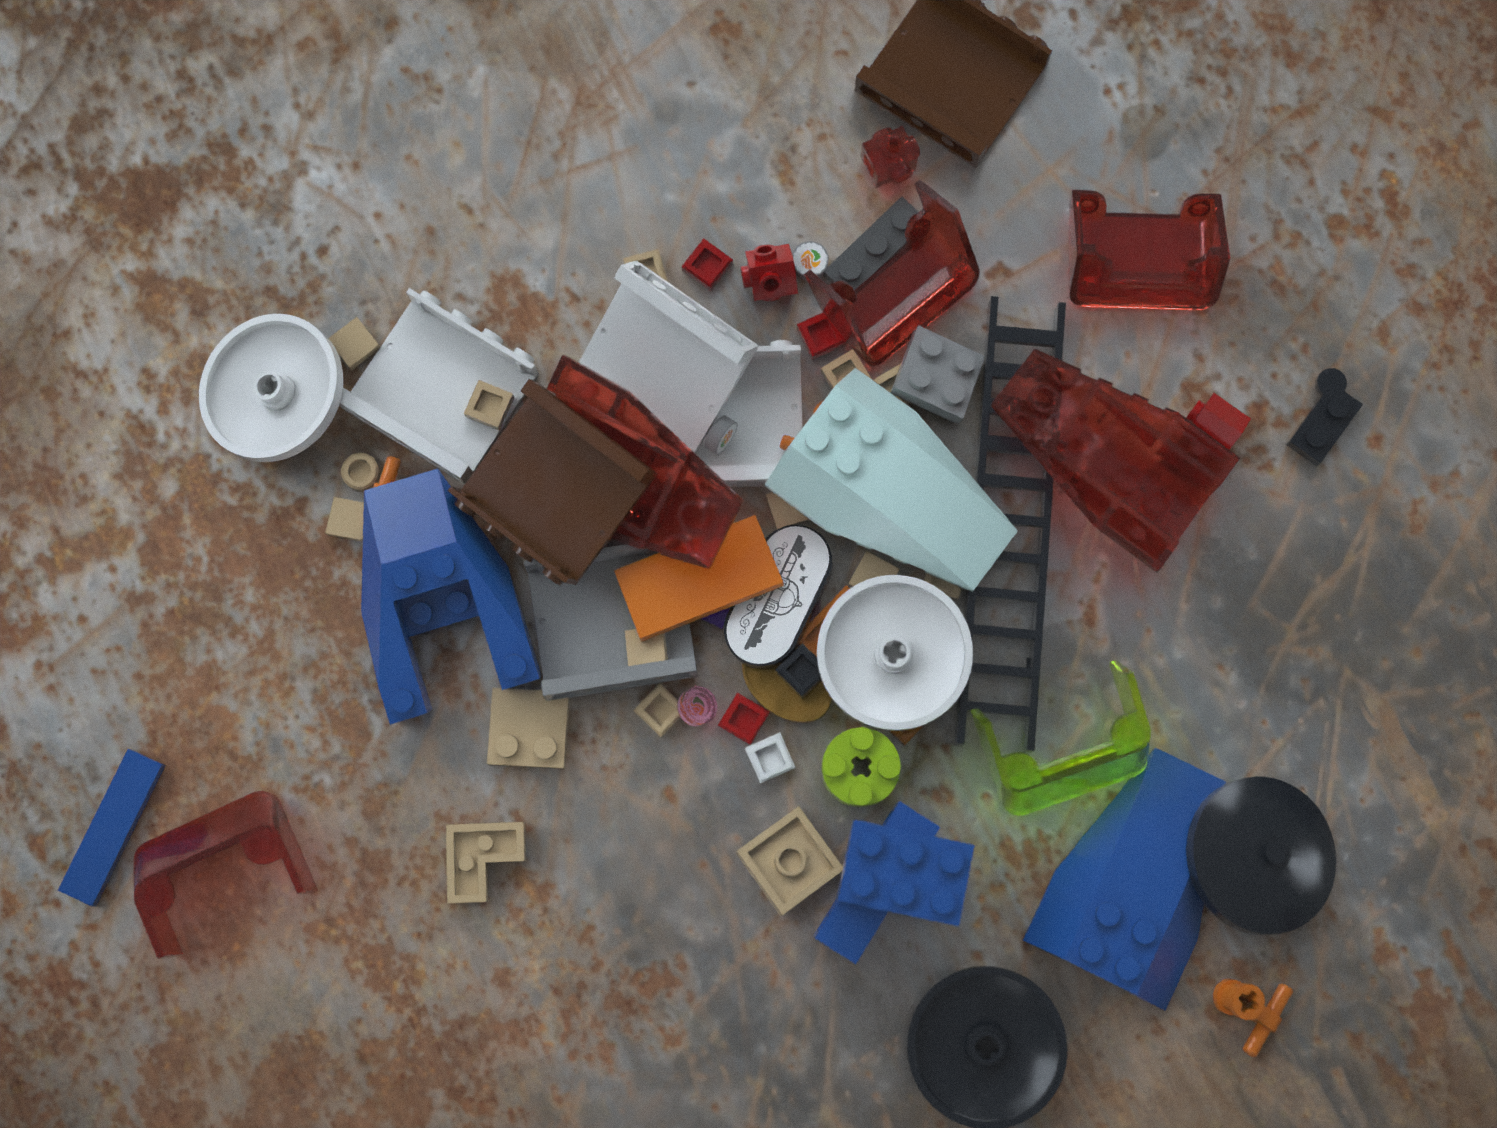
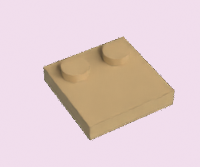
M492 688L487 764L565 769L570 698L546 701L542 690L511 688L502 690V688Z
M799 806L735 852L780 916L841 873L843 868Z

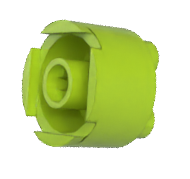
M865 727L852 728L837 735L828 745L821 764L822 779L827 791L837 801L851 807H869L885 799L895 788L901 770L900 758L893 743L882 733ZM853 759L859 762L864 759L867 760L869 763L867 767L869 776L865 777L863 774H859L855 777L851 773L854 768L851 761Z

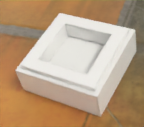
M777 733L745 748L760 784L796 768L781 733Z

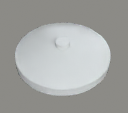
M269 314L242 323L219 342L204 367L199 387V405L206 428L221 446L247 460L274 462L297 455L321 437L331 424L338 410L343 391V370L340 357L334 345L324 333L299 317L287 314Z
M904 575L874 577L847 590L828 611L822 623L817 642L818 670L822 683L831 699L852 719L863 725L887 731H904L918 728L943 715L963 692L970 676L973 661L971 634L967 622L957 605L934 585L918 578Z

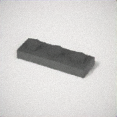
M901 196L824 270L823 276L850 301L928 225V220Z

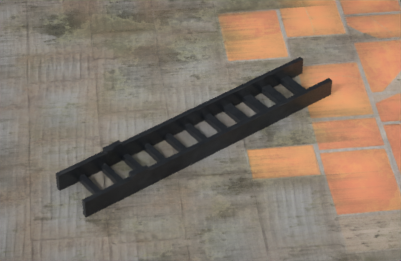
M991 296L987 314L975 481L983 490L984 487L1042 492L1040 517L1003 513L1014 526L1039 528L1037 554L1003 551L995 561L1036 565L1035 592L976 587L973 592L966 590L964 618L967 622L972 641L973 635L1031 641L1029 657L1026 658V668L972 663L970 672L973 674L1027 678V705L1018 706L968 701L969 676L967 684L957 702L954 746L962 747L965 744L967 712L1026 717L1023 752L1032 753L1035 751L1066 303L1058 302L1054 313L1053 330L997 326L999 297ZM995 343L1052 348L1051 367L994 362ZM992 379L1049 384L1048 403L991 398ZM990 415L1047 420L1046 439L988 435ZM987 452L1044 457L1043 479L986 474ZM976 598L1034 603L1032 630L974 624Z

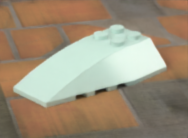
M854 368L835 385L790 443L765 483L766 488L825 531L836 536L846 537L867 549L882 552L907 565L908 563L925 570L927 574L971 592L975 590L1018 532L920 415L857 368Z

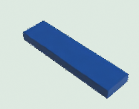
M127 749L58 891L92 907L97 906L166 765L132 749Z

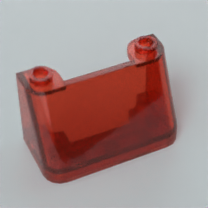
M1093 190L1071 191L1069 201L1070 300L1074 304L1081 307L1205 310L1217 303L1230 262L1221 194L1199 193L1189 196L1182 202L1179 214L1106 212V198L1103 194Z

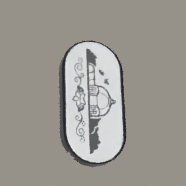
M788 525L776 529L765 538L784 586L730 607L724 622L726 644L734 657L746 666L756 669L770 668V666L784 662L797 649L833 571L830 547L825 538L810 527Z

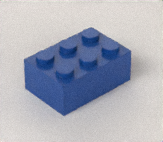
M854 819L851 824L836 900L959 926L975 845Z

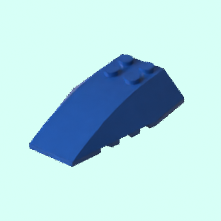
M1154 748L1124 784L1117 796L1102 811L1095 823L1076 843L1073 850L1055 869L1023 937V941L1166 1011L1198 940L1204 903L1191 881L1187 865L1186 845L1189 827L1201 803L1214 790L1226 784V781L1158 748Z

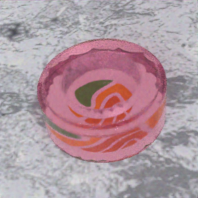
M692 687L680 695L677 702L678 713L688 725L702 726L715 717L717 713L716 698L705 687Z

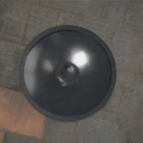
M1255 776L1235 780L1222 785L1208 795L1197 809L1191 821L1186 845L1187 865L1191 881L1205 906L1228 926L1254 935L1282 934L1302 927L1323 908L1332 891L1336 874L1334 839L1322 812L1298 788L1285 781L1270 777Z
M973 966L945 976L934 984L922 997L909 1026L907 1053L910 1070L919 1090L925 1099L942 1115L956 1123L971 1128H1008L1030 1119L1040 1112L1053 1098L1065 1073L1068 1045L1064 1024L1058 1010L1049 996L1037 984L1024 975L1006 968Z

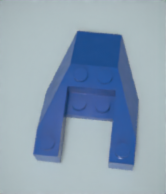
M438 468L364 490L361 613L378 688L390 725L426 714L432 710L411 641V636L479 616L502 690L540 679L542 676L509 567L473 517L460 510L454 504L457 498L448 492L451 485Z

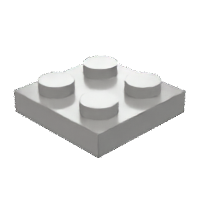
M918 325L912 333L890 393L959 424L964 418L985 356Z

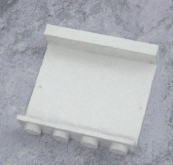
M636 260L622 264L614 277L621 283L617 293L576 368L563 373L559 379L568 384L569 389L575 395L587 398L599 406V411L604 416L618 420L628 427V431L632 436L639 440L647 441L656 447L664 459L674 463L677 462L680 465L694 457L759 346Z
M409 288L406 293L411 300L410 304L351 392L343 388L339 406L465 485L525 397V394L520 390L528 379L535 381L539 373L536 366L532 364L535 359L519 348H516L514 352L501 345L504 340L494 332L486 328L483 332H480L471 326L472 320L460 311L454 309L452 313H449L440 307L441 301L424 290L421 294H418ZM478 380L513 393L515 397L500 431L467 418L463 414Z
M776 340L771 342L770 346H759L715 420L716 422L718 418L726 415L738 423L734 437L722 453L717 455L707 449L704 439L695 456L679 465L677 462L674 463L664 459L659 454L658 449L654 447L653 470L658 473L653 480L655 490L765 487V483L785 453V450L779 447L782 437L788 435L795 438L803 428L800 366L801 345H793L792 341Z

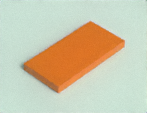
M756 515L614 570L641 642L784 586Z

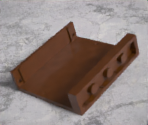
M917 0L871 66L868 68L864 65L856 76L854 91L966 163L977 168L1047 67L1053 50L1048 48L1045 41L1035 35L1029 36L1019 30L1016 24L1008 17L997 16L989 11L981 0Z
M528 379L520 390L528 397L463 488L458 489L451 486L448 492L457 498L454 504L460 510L471 517L478 514L487 521L483 526L487 531L501 540L506 536L515 543L513 551L530 563L535 559L543 565L545 569L542 573L548 579L560 586L563 582L577 585L658 473L541 384Z

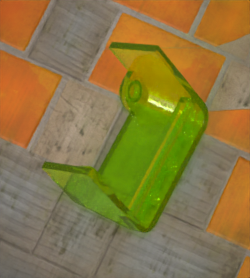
M1117 660L1109 662L1124 714L1117 717L1111 726V741L1039 766L1029 754L1024 752H1013L1002 756L991 721L978 708L971 710L998 799L1009 813L1017 816L1026 815L1135 777L1144 771L1148 763L1151 729L1134 672Z

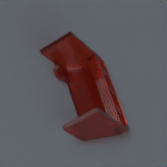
M920 179L914 185L923 209L913 215L907 222L905 239L908 246L854 290L846 281L840 280L827 285L811 270L804 274L820 309L857 355L870 366H877L886 361L910 341L912 333L918 325L926 328L967 294L979 279L980 269L958 208Z
M265 791L252 792L157 836L137 848L133 858L134 903L157 959L172 958L183 954L166 913L175 901V889L169 875L238 843H241L245 855L253 863L267 865L282 859L297 894H312L318 891L277 796Z

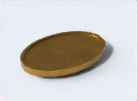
M780 663L764 669H756L742 664L743 677L749 691L772 714L791 722L810 723L819 720L828 712L832 699L822 681L802 699L776 674L775 669Z

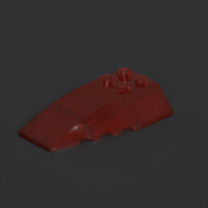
M1034 349L990 406L1095 528L1158 573L1180 543L1178 540L1209 496L1221 486L1240 457L1179 412L1167 407L1164 410L1147 403L1149 399L1136 393L1129 395L1112 387L1113 383L1100 377L1098 380L1082 374L1080 368Z
M562 355L547 390L553 392L555 396L658 473L611 539L629 543V546L639 549L646 548L656 551L663 556L700 567L711 568L744 500L629 390L569 356Z

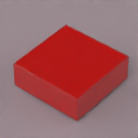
M703 238L681 268L691 278L709 291H712L732 266L733 259Z
M831 309L797 324V330L812 360L846 345V340Z
M737 692L720 720L718 727L751 745L769 716L770 711Z

